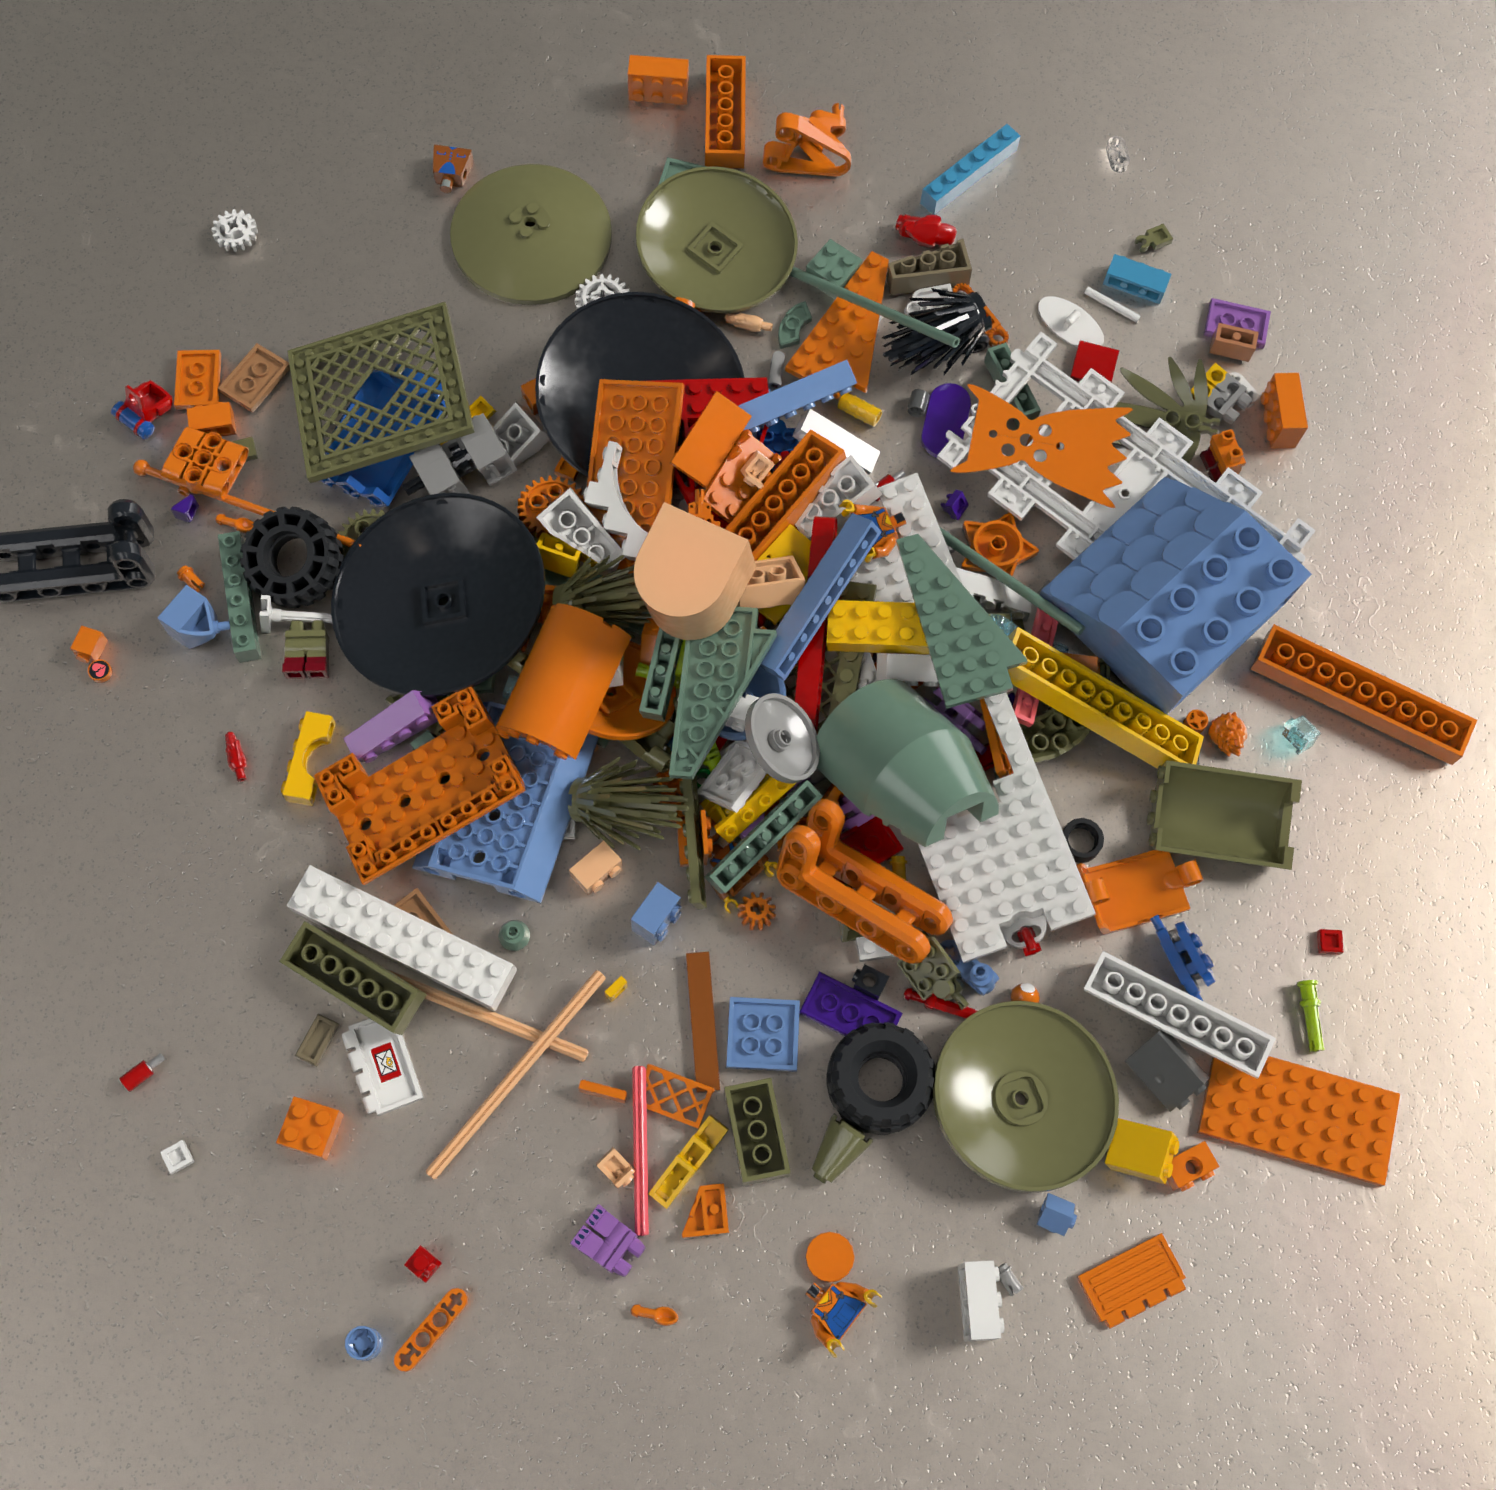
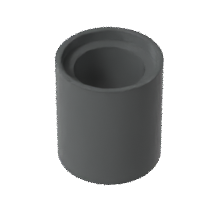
M921 389L913 390L907 412L915 417L924 416L930 398L929 393Z

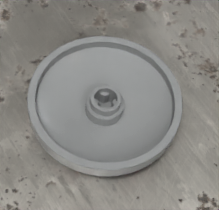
M776 693L764 695L754 701L746 714L745 733L749 748L758 764L771 777L784 783H798L811 776L819 762L820 748L816 738V730L805 711L792 699Z

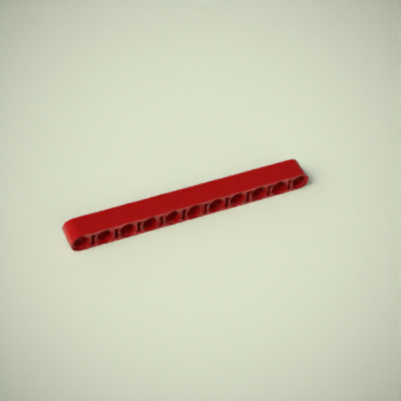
M815 516L813 519L807 581L837 537V517ZM828 615L799 658L795 702L808 715L816 733L818 732Z

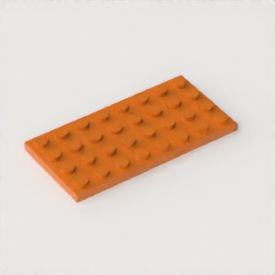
M599 379L587 487L590 481L598 483L597 473L603 465L604 448L608 446L609 441L617 442L623 448L617 468L619 489L623 502L634 521L644 531L649 533L663 503L671 505L675 467L670 462L678 448L684 384ZM585 503L602 524L603 516L608 511L592 508ZM609 533L617 544L622 547L623 540L627 537Z
M1212 1056L1208 1075L1210 1078L1207 1080L1197 1133L1378 1186H1385L1400 1093L1268 1056L1259 1078L1256 1079Z

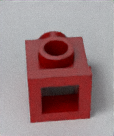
M420 1245L404 1266L427 1283L442 1265V1262Z

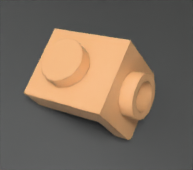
M756 450L740 470L744 476L743 480L751 487L756 485L762 489L764 485L761 481L775 464Z
M614 1147L596 1163V1166L613 1182L617 1189L621 1185L625 1187L634 1178L632 1175L635 1172L634 1168Z

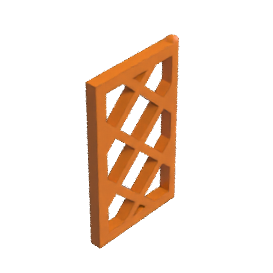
M647 1064L646 1084H648V1087H646V1092L650 1090L655 1101L651 1105L647 1104V1109L699 1129L715 1089L657 1066ZM653 1070L661 1073L664 1079L651 1084L649 1076ZM673 1079L685 1082L687 1088L674 1093L669 1081ZM666 1083L671 1095L658 1101L653 1088ZM697 1087L707 1091L705 1099L697 1102L692 1089ZM689 1091L694 1104L681 1110L676 1097ZM673 1099L678 1111L672 1114L662 1110L660 1104ZM696 1108L699 1115L696 1122L685 1119L683 1113Z

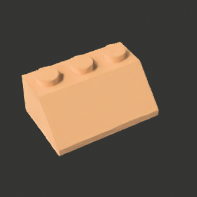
M787 556L755 561L756 568L737 606L759 609L786 604L792 605L805 586V578L794 557Z

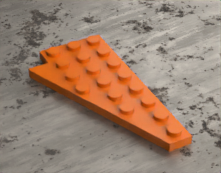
M871 251L844 288L882 304L889 259ZM837 297L787 363L785 371L802 379L848 360L857 384L853 387L866 393L880 315ZM840 393L833 395L836 399H839L841 396Z

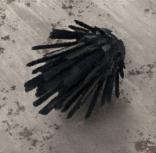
M931 288L933 292H938L940 296L954 298H909L911 301H926L918 302L917 304L920 307L949 305L910 312L909 316L958 337L960 343L956 348H953L898 324L897 328L902 330L882 337V339L896 338L882 345L883 347L892 345L890 350L883 353V356L889 357L888 360L892 362L890 366L910 358L905 361L904 365L899 367L898 371L912 363L919 364L911 371L910 375H913L943 354L945 355L933 366V369H936L944 360L947 361L953 355L946 363L945 375L958 358L965 354L961 362L963 366L968 357L971 356L983 333L992 329L991 317H986L983 308L986 304L977 292L962 294Z

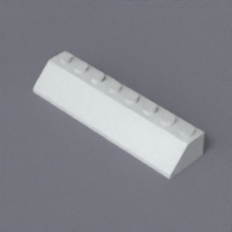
M1104 951L1083 991L1256 1079L1259 1078L1276 1040L1275 1037Z

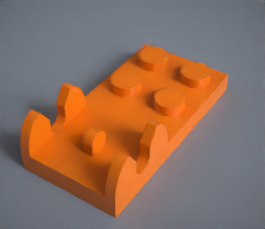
M748 429L742 431L704 491V502L711 504V510L728 524L731 523L758 489L756 485L754 487L749 486L743 480L744 476L740 471L756 450L773 461L775 465L782 458L778 453L774 454L752 436V432ZM771 471L761 481L762 483L767 481L772 475Z

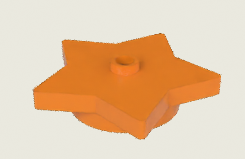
M1010 512L997 520L986 523L964 521L963 523L969 547L1011 576H1013L1017 565L1038 555L1039 549L1022 537L1016 527L1014 516ZM964 558L961 569L986 572L967 558Z

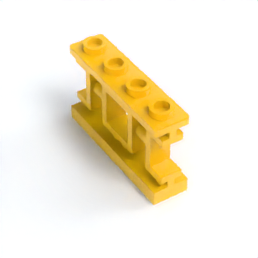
M766 774L758 788L752 792L745 805L737 813L707 799L700 804L708 816L717 823L714 826L715 831L730 843L796 783H784Z

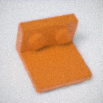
M701 810L700 826L703 865H707L708 858H712L713 852L712 838L707 837L710 836L711 819L710 816H706L705 810ZM685 820L677 821V824L682 827L677 828L680 867H687L689 863L684 852V846L687 845V837L683 833Z

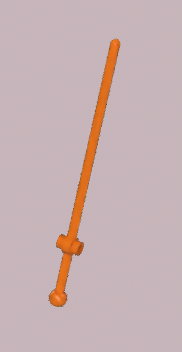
M140 459L134 463L133 471L138 476L150 475L164 480L161 478V470L150 467L147 461ZM178 485L177 491L181 495L187 497L191 494L187 487ZM201 493L261 516L270 511V509L231 495H227L224 500ZM337 534L336 537L341 541L342 545L350 548L356 541Z

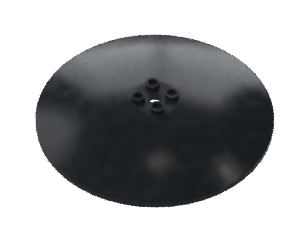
M624 292L601 297L585 304L570 314L555 329L548 339L538 363L535 384L536 405L542 426L555 449L572 467L588 477L599 379L649 381L745 377L738 355L732 344L717 325L703 313L680 300L647 292ZM681 426L679 430L678 446H681V444L683 443ZM677 469L683 482H686L687 475ZM675 480L673 483V489L678 488Z
M439 493L419 497L405 502L379 517L366 528L351 546L341 563L339 574L335 579L331 599V616L335 636L342 652L353 667L370 682L385 690L404 696L412 690L421 691L420 695L423 697L454 694L468 687H474L499 672L518 654L529 639L537 624L544 601L545 570L543 559L527 527L516 515L502 505L484 497L466 493ZM443 597H449L445 605H439V601Z

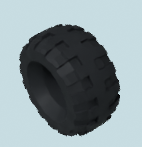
M888 1022L864 1024L845 1035L831 1055L826 1074L829 1098L833 1107L840 1114V1117L860 1131L878 1135L900 1132L917 1122L931 1104L936 1066L923 1040H919L914 1035V1032L909 1029H904ZM874 1058H882L892 1062L899 1069L903 1082L897 1096L888 1101H877L862 1091L858 1076L861 1067L867 1061Z

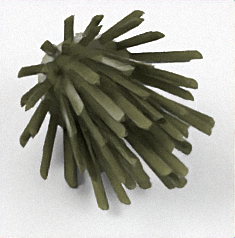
M608 555L592 568L591 564H589L591 557H589L566 583L556 586L553 591V605L560 603L586 610L604 618L603 621H606L609 625L615 624L620 627H629V624L621 622L651 623L648 619L628 618H652L650 614H642V612L649 611L637 590L634 573L628 574L634 571V565L622 570L617 569L607 575L589 581L621 561L624 555L619 556L606 565L608 559H610V555ZM628 633L631 638H635L633 634Z
M618 757L606 766L599 768L590 776L575 779L570 787L569 794H572V806L568 805V811L571 818L576 822H583L599 840L601 837L613 849H615L614 844L598 829L622 845L626 842L637 850H641L640 846L611 828L613 827L636 839H639L640 836L627 829L659 839H665L662 835H659L661 831L652 825L682 828L679 824L662 820L682 821L681 818L676 817V811L689 810L687 805L658 803L660 801L688 802V798L684 796L663 795L659 793L675 792L677 788H668L667 785L634 786L645 783L672 781L675 778H657L658 776L622 780V778L653 769L652 766H646L637 770L631 769L636 766L638 759L621 767L616 765L610 768L619 762L620 757Z

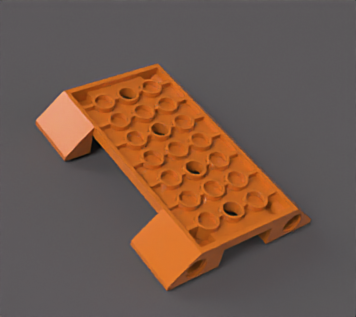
M473 687L455 692L431 706L439 724L446 732L371 776L367 774L354 753L347 755L314 775L329 811L337 817L349 843L346 849L363 885L368 884L525 792L524 781L502 738L496 734V726ZM490 752L488 759L480 761L483 753ZM445 775H450L449 781L441 784V779ZM411 798L408 806H401L404 799ZM371 821V826L367 830H362L363 824Z

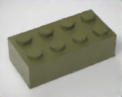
M766 1078L724 1087L742 1186L789 1177L791 1171L772 1079Z

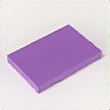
M1211 298L1204 336L1212 337L1218 323L1259 332L1256 347L1263 349L1266 343L1271 311Z

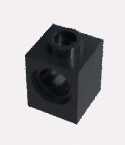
M864 964L862 970L857 968L851 981L855 983L854 989L879 1000L890 976ZM870 977L874 980L875 985L868 987L863 983V979Z

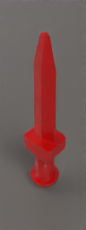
M907 988L904 991L905 1000L909 1001L910 999L923 1003L927 1010L932 1011L934 1008L966 1019L977 1012V1010L970 1007L961 1010L957 1003L945 1001L938 998L935 994L923 1001L916 991H912L913 988Z

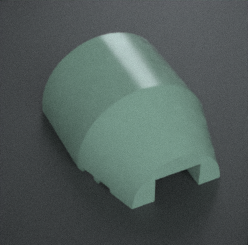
M885 679L858 689L833 710L816 736L820 748L817 769L863 814L869 817L873 814L883 820V825L888 827L891 824L901 829L902 835L924 847L944 839L947 818L967 809L978 821L982 822L999 813L998 801L969 738L903 681Z

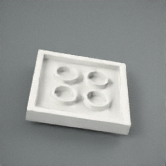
M735 741L700 786L698 794L737 813L745 805L752 792L758 788L761 780L767 773L755 760L748 743Z

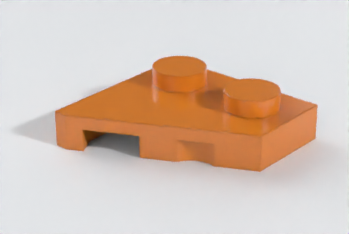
M724 1183L700 1186L683 1230L682 1239L729 1234Z

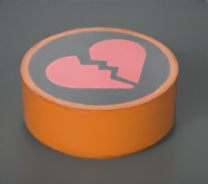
M95 660L89 665L88 674L93 681L103 683L111 678L112 668L105 660Z

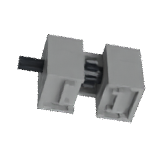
M484 413L472 417L475 433L450 440L443 445L437 444L417 450L409 456L419 476L402 486L408 496L424 487L427 488L430 495L439 493L470 494L461 477L473 470L478 469L491 486L517 471V468Z

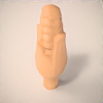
M739 312V314L727 313L725 316V321L733 324L734 328H741L751 332H761V330L772 331L773 323L764 322L761 317Z

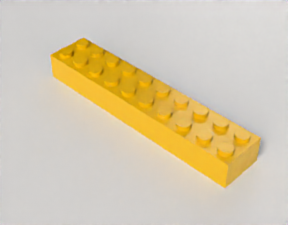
M1017 627L1008 635L1009 639L1028 661L1025 665L1008 669L1014 686L1157 769L1159 765L1163 766L1167 760L1197 764L1204 738L1203 735L1023 629Z

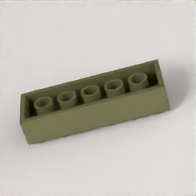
M306 921L303 922L279 961L387 1030L399 1035H403L427 995L321 928Z

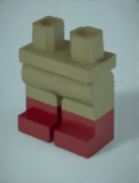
M323 620L312 621L311 630H304L303 621H291L289 630L285 631V657L282 664V673L285 678L306 679V674L309 679L329 678V636Z

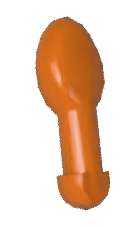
M224 514L216 516L217 524L233 527L236 531H240V533L250 531L254 523L248 518L233 519L226 517Z
M636 1304L631 1308V1314L634 1317L638 1318L639 1316L653 1319L662 1326L673 1325L678 1321L677 1313L669 1307L662 1306L651 1309Z

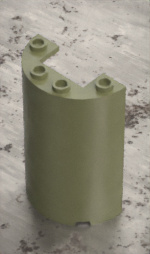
M1167 760L1163 766H1158L1155 790L1150 792L1149 802L1152 803V810L1147 815V825H1150L1149 846L1158 851L1292 870L1294 847H1288L1292 808L1293 804L1300 802L1302 780Z

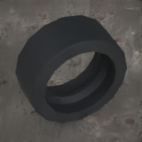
M1073 819L1063 829L1074 861L1077 863L1093 860L1103 848V831L1091 819ZM1081 828L1090 832L1095 841L1092 850L1086 853L1074 850L1068 841L1071 831Z

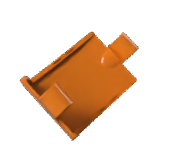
M1158 850L1148 851L1089 868L1083 863L1076 865L1096 912L1094 916L1102 934H1109L1152 922L1150 919L1156 915H1159L1160 919H1164L1189 911L1190 905L1184 888L1203 881L1196 859L1176 865L1175 867L1170 852Z

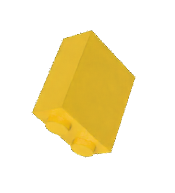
M1118 1118L1105 1164L1113 1171L1166 1184L1167 1178H1170L1172 1175L1173 1164L1171 1163L1173 1156L1178 1153L1179 1141L1172 1131Z

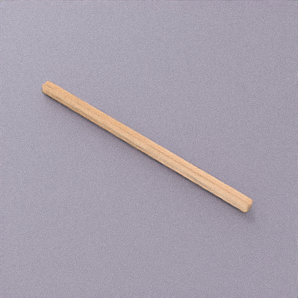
M390 971L426 993L425 999L532 1042H535L543 1033V1031ZM558 1037L548 1047L582 1062L586 1060L589 1052L585 1048Z
M596 970L430 1164L426 1169L427 1175L432 1179H437L606 979L600 971Z

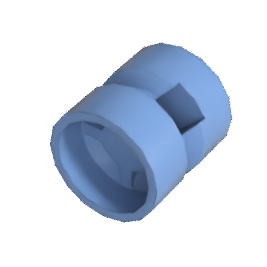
M367 1326L353 1328L345 1339L347 1353L357 1360H372L379 1355L383 1347L381 1334L376 1329Z

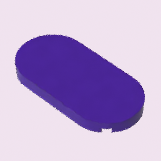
M953 383L942 384L931 393L921 435V443L927 450L926 452L937 458L938 454L949 442L946 438L948 430L952 431L962 440L964 438L965 432L961 427L968 419L971 398L969 393L960 385Z

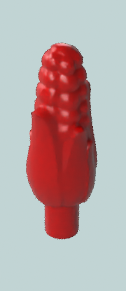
M227 732L225 734V750L228 766L232 772H235L237 781L243 782L246 780L244 770L247 766V760L241 748L240 740H237L233 732Z

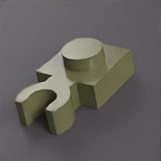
M1163 223L1146 230L1145 235L1137 236L1134 243H1143L1144 245L1141 246L1139 251L1146 252L1150 246L1157 250L1172 244L1173 237Z

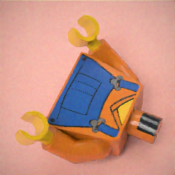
M847 499L839 505V507L846 508L841 512L843 517L854 513L872 520L881 531L864 561L869 563L872 558L887 557L895 547L896 539H899L896 528L907 524L902 512L889 517L885 507L853 504Z
M838 1282L836 1285L832 1283L826 1292L816 1283H813L805 1294L816 1303L810 1311L812 1314L810 1322L815 1337L828 1349L832 1357L836 1358L837 1356L833 1352L836 1347H841L843 1351L845 1350L840 1342L842 1337L866 1307L867 1303L876 1308L877 1305L872 1302V1298L874 1296L882 1298V1295L874 1289L869 1290L856 1283Z

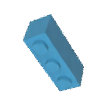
M1114 254L1103 285L1160 304L1172 274L1162 269H1156L1144 263L1133 261L1125 256Z

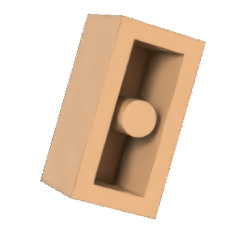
M603 840L569 869L570 876L587 895L592 892L596 893L604 886L603 882L609 877H616L621 872L622 859Z

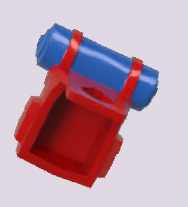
M151 380L140 384L134 389L129 385L125 386V402L119 401L111 409V414L117 421L122 422L135 435L145 440L155 430L152 424L154 419L162 416L173 405L172 396Z

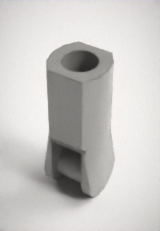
M781 351L774 352L772 356L768 388L771 390L781 388L785 355Z

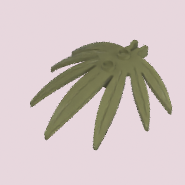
M1168 357L1171 380L1184 406H1180L1168 394L1148 380L1121 367V374L1137 392L1167 411L1118 402L1115 407L1132 408L1133 410L1124 415V417L1137 426L1151 428L1160 417L1193 441V444L1182 459L1190 463L1198 449L1201 434L1216 435L1218 430L1211 429L1210 427L1212 425H1220L1219 418L1208 419L1205 417L1208 405V386L1202 359L1198 360L1194 377L1195 400H1193L1191 390L1182 371L1173 358ZM1118 441L1112 443L1114 445L1124 446Z

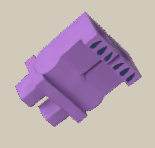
M598 1204L585 1223L605 1239H601L583 1225L570 1244L610 1273L615 1272L622 1277H626L632 1265L623 1259L629 1251L639 1258L646 1247L637 1239L636 1233Z

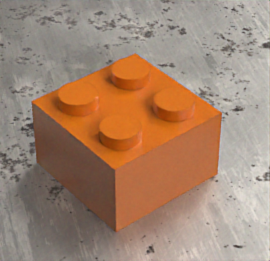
M294 1096L276 1143L281 1147L327 1161L344 1114L339 1110Z

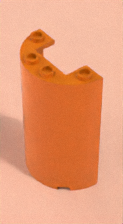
M557 603L556 606L552 605L495 727L497 730L496 734L505 739L510 737L519 739L522 736L533 745L538 746L539 743L549 746L555 751L554 755L563 760H566L567 757L576 760L631 636L615 624L610 626L606 621H603L604 618L586 610Z

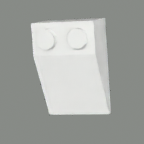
M516 402L493 426L515 466H518L537 453L549 441L542 424L528 408Z

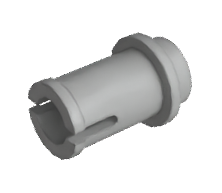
M1004 1263L998 1267L1000 1280L1010 1296H1013L1014 1293L1017 1294L1023 1289V1286L1011 1271V1265L1008 1266L1007 1263Z

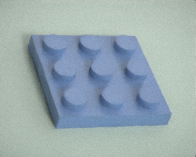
M730 997L726 1068L797 1072L800 1000Z

